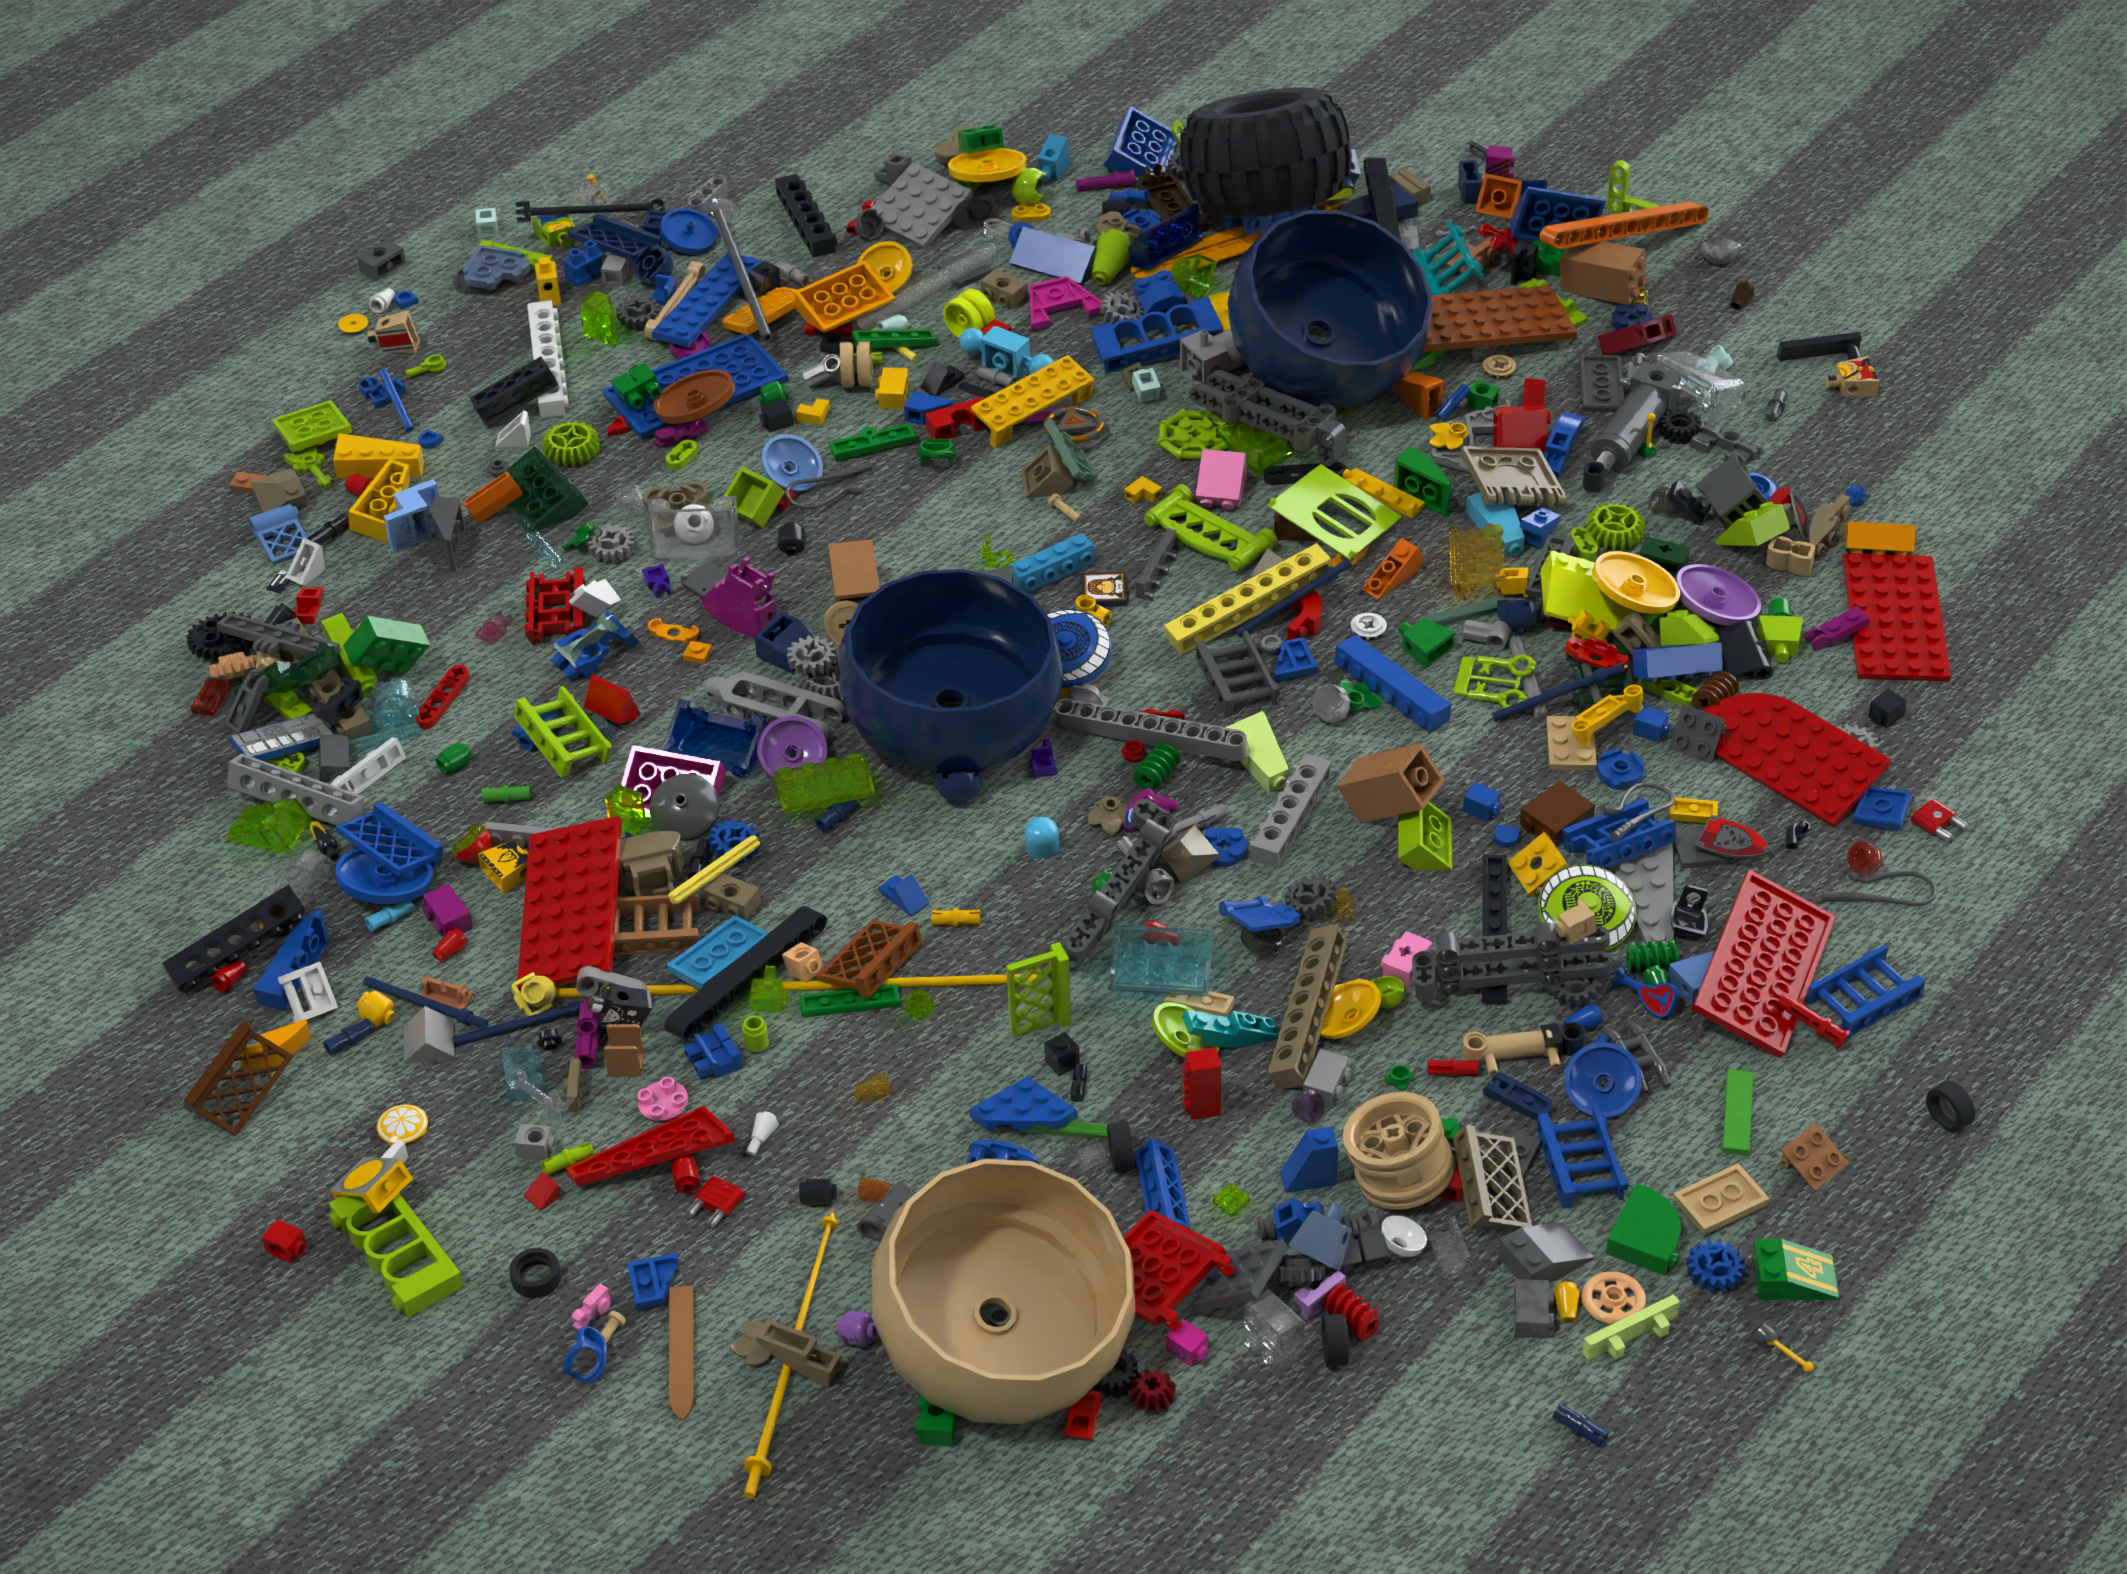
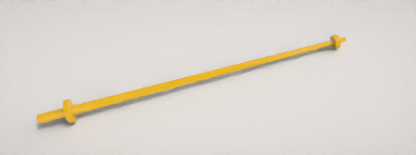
M833 1212L822 1220L825 1232L795 1325V1329L801 1332L831 1228L836 1229L838 1225V1220L834 1217L835 1214ZM783 1364L756 1455L747 1457L744 1462V1469L750 1474L744 1492V1497L747 1499H754L760 1477L768 1476L771 1473L772 1464L766 1459L791 1372V1368Z

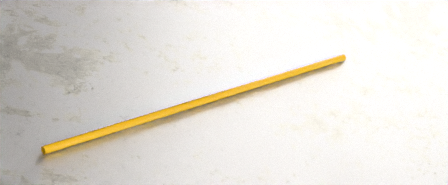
M1014 974V976H1016V977H1020V976L1022 975V974ZM1032 974L1026 981L1032 982L1038 975ZM1007 975L888 978L881 986L898 984V988L1000 985L1007 984ZM819 980L807 982L781 981L761 982L750 992L851 988ZM690 984L647 986V990H650L651 995L695 994L699 991V989ZM556 988L555 998L586 997L581 995L576 988Z

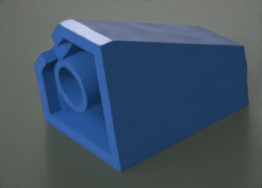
M1333 1127L1307 1130L1280 1171L1286 1193L1337 1185L1338 1144Z

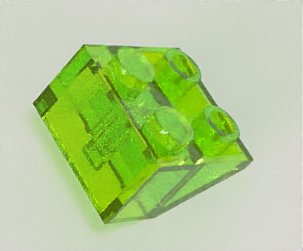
M1197 254L1175 259L1170 272H1172L1179 289H1184V293L1190 291L1191 294H1195V298L1198 300L1205 297L1218 262Z
M592 290L579 302L583 334L587 337L601 340L605 344L609 343L617 346L619 343L611 298L607 294Z

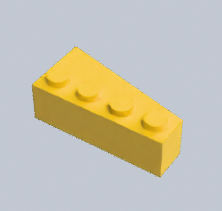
M339 433L333 458L337 479L348 478L353 473L368 478H375L389 459L409 465L410 477H422L424 460L421 445Z
M393 459L387 461L348 511L351 531L376 540L389 542L384 515L397 511L393 494L409 488V465Z

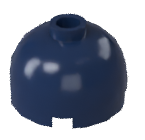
M654 244L655 246L653 247L650 245L646 246L635 259L637 265L636 270L633 268L634 275L647 285L656 286V274L671 276L674 268V262L670 253L658 244Z
M1497 600L1498 618L1500 621L1508 624L1512 628V632H1526V628L1536 625L1541 617L1542 601Z
M976 770L973 773H968V771L942 772V774L935 772L937 790L944 799L952 800L953 805H965L968 799L974 798L980 791L982 783L981 770Z

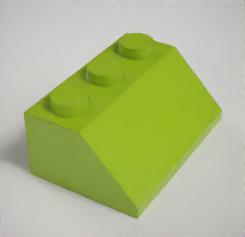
M1430 802L1422 810L1398 815V859L1413 870L1451 871L1452 819Z

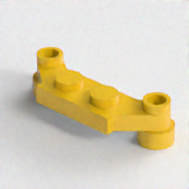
M1629 685L1624 689V695H1608L1576 716V721L1571 726L1577 745L1579 747L1589 746L1592 733L1625 711L1629 710L1632 713L1640 712L1643 709L1642 687L1639 685Z

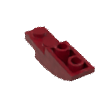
M1667 315L1598 335L1602 355H1608L1677 335L1673 316Z

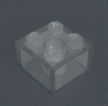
M1268 1289L1260 1294L1257 1300H1252L1244 1305L1243 1339L1249 1348H1255L1261 1353L1266 1364L1274 1365L1280 1371L1304 1354L1305 1322L1273 1292Z

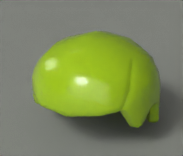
M1383 976L1377 980H1371L1381 992V1008L1391 1009L1403 1000L1406 987L1401 979L1394 976Z

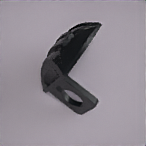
M1692 885L1684 886L1679 901L1673 903L1670 912L1671 926L1676 934L1692 939L1705 937L1708 929V918L1706 910L1702 908L1708 895L1707 889ZM1689 893L1699 894L1700 899L1694 902L1693 905L1688 904L1689 901L1686 896Z

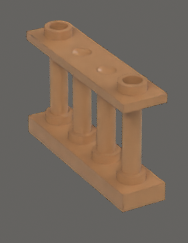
M693 893L679 904H672L668 895L617 898L613 956L683 952L699 942L698 928H692V912H701L699 893ZM683 913L682 929L668 930V914ZM658 914V931H643L644 915ZM620 916H634V932L619 933Z

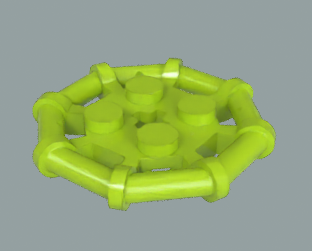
M1180 409L1177 414L1166 420H1161L1158 424V447L1164 448L1179 461L1182 459L1201 460L1203 449L1224 451L1225 449L1229 450L1232 446L1231 431L1233 425L1223 422L1222 418L1214 414L1210 409L1207 411H1186L1185 409ZM1167 433L1174 434V436L1168 438ZM1222 434V438H1216V435Z

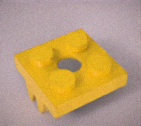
M1545 832L1507 862L1531 897L1536 896L1535 889L1537 887L1543 888L1544 884L1553 874L1569 867ZM1537 857L1542 858V865L1538 869H1532L1531 863H1535L1534 859Z

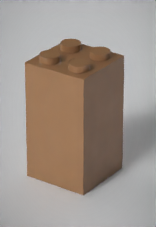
M1604 241L1568 247L1560 257L1561 291L1630 305L1633 299L1637 298L1642 287H1645L1647 283V275H1645L1647 259L1644 256V249Z
M872 539L828 544L835 603L848 600L860 604L880 588ZM846 620V624H841V625L845 626V625L849 624L850 621H849V620Z
M1418 743L1359 757L1338 783L1337 788L1359 821L1368 822L1424 809L1445 779L1422 744Z

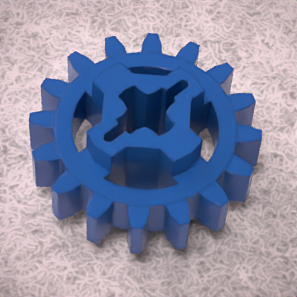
M725 819L723 825L717 822L715 828H711L708 844H710V851H716L715 857L723 856L749 836L755 835L758 837L759 832L753 831V825L745 826L746 821L744 820L741 823H737V820L733 819V822L729 823ZM759 847L740 861L745 863L746 857L752 860L754 854H758Z
M1707 1239V1245L1704 1246L1701 1242H1698L1697 1249H1690V1255L1687 1256L1686 1266H1688L1687 1275H1692L1691 1281L1693 1283L1699 1281L1701 1289L1709 1286L1710 1292H1713L1715 1288H1719L1723 1293L1726 1286L1733 1290L1735 1283H1741L1746 1267L1744 1265L1745 1258L1739 1257V1249L1731 1250V1243L1724 1246L1719 1239L1717 1244H1713L1710 1239Z

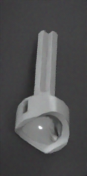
M1124 836L1122 841H1117V846L1126 855L1133 844ZM1160 868L1149 869L1140 882V890L1151 904L1157 906L1167 903L1174 886L1172 877L1167 871Z

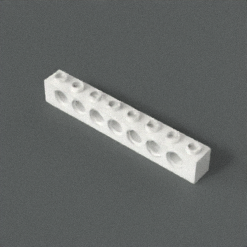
M552 300L527 303L533 359L535 360L542 356L559 384L538 397L540 417L566 415L565 408H569L557 308H553Z

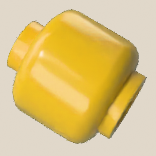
M378 991L364 993L356 1006L358 1016L362 1020L368 1018L373 1027H379L383 1023L389 1024L395 1015L393 1001Z

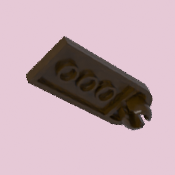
M1160 163L1153 164V172L1150 171L1151 168L1147 165L1144 168L1143 175L1138 179V190L1147 189L1149 191L1150 199L1146 203L1152 211L1160 216V224L1169 238L1207 230V222L1176 177L1167 172L1165 166Z

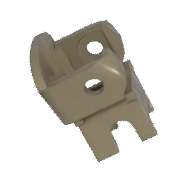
M658 831L622 839L618 887L621 889L627 888V892L629 894L634 893L635 897L666 895L673 891V884L677 882L676 877L681 876L683 872L684 859L680 833L677 831ZM622 868L625 870L630 869L632 883L629 874H623Z

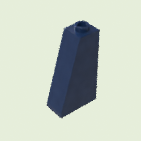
M1392 183L1391 190L1397 221L1417 217L1418 201L1398 185ZM1368 194L1337 207V211H1343L1373 221Z

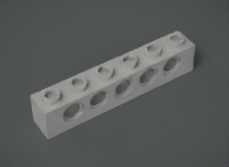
M1305 753L1300 762L1297 761L1292 777L1289 776L1286 780L1285 789L1283 792L1280 791L1278 793L1276 804L1274 807H1270L1265 823L1262 822L1260 824L1258 835L1250 841L1251 861L1278 869L1331 777L1330 760Z
M240 754L229 762L227 787L235 789L239 793L255 796L259 800L269 801L277 804L279 807L289 808L301 815H308L317 818L321 822H328L334 825H340L362 816L364 796L244 754Z

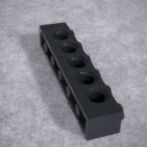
M798 174L776 178V194L811 256L815 258L835 253V245H837L836 235L831 233L829 223L825 222L823 213L819 212L817 202H813L811 192L806 190L804 180H801Z
M288 884L162 962L163 969L178 991L182 989L188 991L198 984L197 981L202 977L206 976L209 978L213 976L214 971L218 970V967L226 962L229 965L237 961L241 957L239 954L247 949L253 951L262 944L261 941L266 937L273 938L283 931L282 928L287 924L294 925L303 919L302 915L305 914V907ZM275 909H281L284 912V916L276 919L271 916V912ZM254 922H260L264 926L258 932L252 931L249 927ZM233 935H239L242 938V942L238 945H233L228 940ZM212 948H217L221 951V955L217 958H211L207 953ZM191 961H196L200 964L199 969L196 971H189L186 966Z

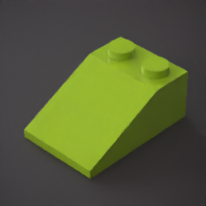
M1767 502L1761 504L1758 510L1744 513V517L1735 521L1715 540V543L1717 545L1758 546L1789 530L1790 526L1783 504Z

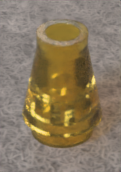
M877 1073L862 1083L853 1086L858 1101L886 1097L887 1093L892 1092L886 1073Z

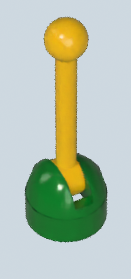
M1653 413L1647 415V420L1649 421L1647 440L1639 449V455L1644 458H1652L1656 455V446L1651 442L1653 421L1656 418Z

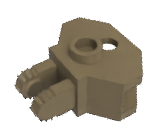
M1115 211L1101 215L1096 225V231L1099 235L1102 231L1108 232L1109 229L1120 230L1131 237L1130 241L1132 244L1134 242L1135 244L1138 243L1139 237L1143 232L1140 226L1128 224V220L1124 219L1120 212Z

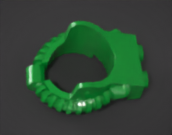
M926 439V441L924 440L920 443V448L916 450V455L920 457L921 467H923L924 462L928 458H946L949 461V467H952L953 457L957 454L956 450L952 447V439Z

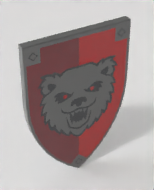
M1715 815L1709 817L1694 845V848L1734 859L1761 857L1770 854L1772 851L1767 841L1752 828Z

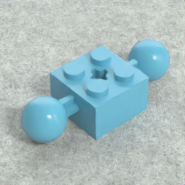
M994 326L985 335L976 328H969L963 331L959 338L960 347L965 353L974 355L982 351L983 366L991 369H1000L1006 374L1016 376L1018 381L1028 372L1033 374L1054 362L1046 354H1038L1033 358L1030 357L1029 338Z

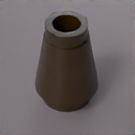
M1747 281L1737 284L1730 307L1741 310L1753 298L1754 286Z

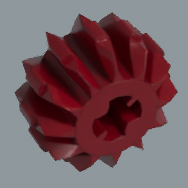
M1147 1368L1145 1374L1137 1372L1136 1379L1131 1380L1130 1400L1135 1404L1136 1410L1144 1408L1146 1415L1150 1410H1154L1158 1416L1160 1408L1168 1411L1170 1404H1173L1175 1401V1383L1171 1380L1169 1373L1161 1375L1159 1368L1155 1372H1151Z

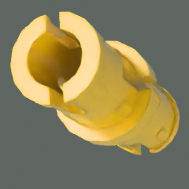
M953 908V910L947 911L932 910L931 924L932 926L953 925V927H958V925H980V909L958 910V908Z

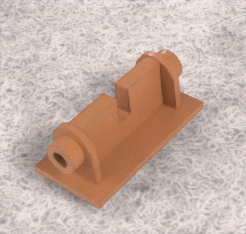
M432 976L423 977L421 980V986L424 987L420 994L421 996L459 1010L465 1008L474 995V992L466 989L464 985L459 986L448 982L443 984V981L434 979Z

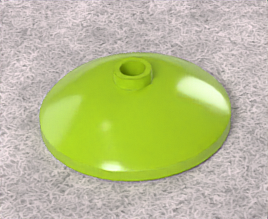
M1174 1002L1160 1004L1152 1014V1025L1159 1040L1170 1051L1185 1058V1054L1188 1051L1215 1048V1046L1204 1045L1201 1036L1188 1033L1182 1015L1186 1009L1195 1011L1194 1009Z

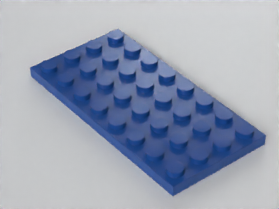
M747 334L651 370L656 376L660 392L677 380L706 370H723L728 372L735 383V391L732 397L720 408L760 393V388L763 385L778 381L780 384L789 381L788 374L751 335ZM613 386L602 389L604 398L620 416L625 418L626 423L641 440L654 435L658 430L675 425L658 419L654 410L656 399L648 397L644 399L645 403L642 407L638 409L630 407L628 409L624 401L616 396Z

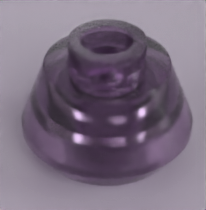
M1310 1089L1295 1097L1291 1109L1297 1119L1313 1125L1324 1114V1100L1316 1090Z

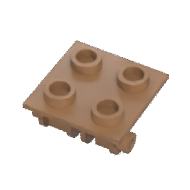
M1816 1122L1781 1149L1783 1153L1780 1160L1781 1165L1784 1168L1795 1167L1814 1190H1817L1849 1164Z

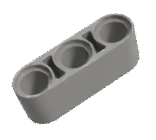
M721 175L711 177L687 200L688 209L699 211L708 216L728 196L726 177Z
M591 966L583 967L577 975L576 989L581 995L586 997L596 996L603 998L608 991L606 987L609 985L647 989L645 983L640 980L613 972L602 971ZM585 978H589L594 982L592 984H586L582 980Z

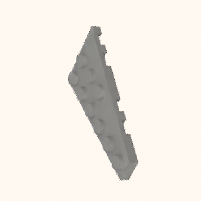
M1673 843L1610 867L1612 873L1627 885L1633 895L1636 904L1635 924L1646 946L1649 941H1654L1657 946L1660 940H1663L1666 945L1668 940H1674V930L1670 921V912L1673 905Z

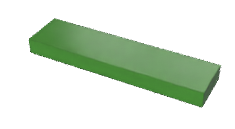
M1727 1070L1722 1153L1749 1155L1753 1072Z

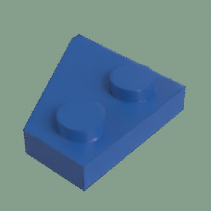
M1304 637L1282 641L1277 668L1274 672L1275 681L1317 673L1316 662Z
M677 1252L627 1263L637 1310L664 1304L679 1263Z

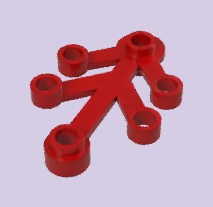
M1487 223L1479 227L1477 232L1485 238L1488 235L1493 236L1489 245L1492 249L1499 252L1507 245L1512 251L1509 254L1512 257V253L1518 245L1517 238H1512L1510 228L1506 227L1505 230H1499Z

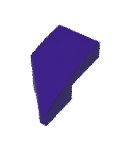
M1045 738L1043 745L1031 749L1032 757L1030 758V764L1034 778L1057 775L1052 746L1049 738Z

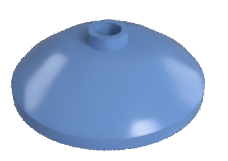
M790 434L775 436L765 444L761 452V465L764 473L769 480L774 481L780 488L786 489L791 482L821 477L823 464L819 453L808 441L801 437ZM818 482L798 484L793 486L790 491L804 492L813 488Z

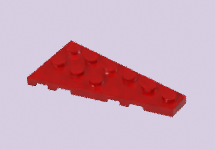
M701 1106L565 1169L571 1181L576 1186H580L735 1142L733 1132L705 1106Z

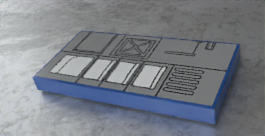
M313 713L231 735L230 743L239 754L266 761L318 747L320 734H334L324 721L315 717Z

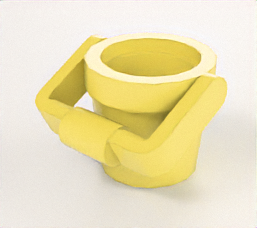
M533 972L515 981L511 986V991L514 994L513 998L519 1009L523 1010L526 1016L542 1013L553 1007L552 1002L556 996V987L550 978L536 976ZM522 983H524L523 986H522V988H521V993H520V991H519V989L517 988V986H519V985H521ZM530 1004L534 1007L542 1008L532 1013L528 1006Z

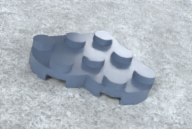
M478 245L463 269L465 285L467 287L494 290L496 285L502 280L520 282L522 277L529 272L530 260L525 258V254L519 251Z

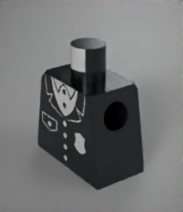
M612 986L603 998L591 996L588 1002V1010L597 1012L598 1025L606 1030L607 1025L639 1024L641 1027L652 1010L650 990Z

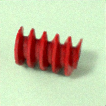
M1341 1283L1325 1297L1322 1309H1326L1329 1315L1344 1314L1347 1328H1349L1352 1334H1356L1360 1340L1364 1341L1376 1332L1380 1325V1320L1376 1319L1378 1310L1376 1308L1370 1310L1371 1305L1369 1302L1363 1303L1361 1296L1355 1297V1291L1353 1289L1347 1291L1348 1286L1345 1283Z

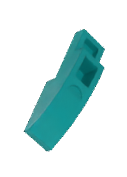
M1188 1009L1182 1015L1188 1033L1201 1036L1204 1045L1246 1047L1277 1040L1279 1037L1276 1023L1270 1017L1232 1011L1228 1017H1224L1222 1015L1218 1016Z

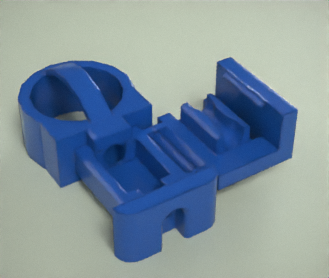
M394 376L393 384L398 395L406 394L405 385L397 376ZM366 377L360 380V393L366 399L370 398L374 402L375 409L382 408L384 404L389 405L392 403L386 387L382 388L377 378Z

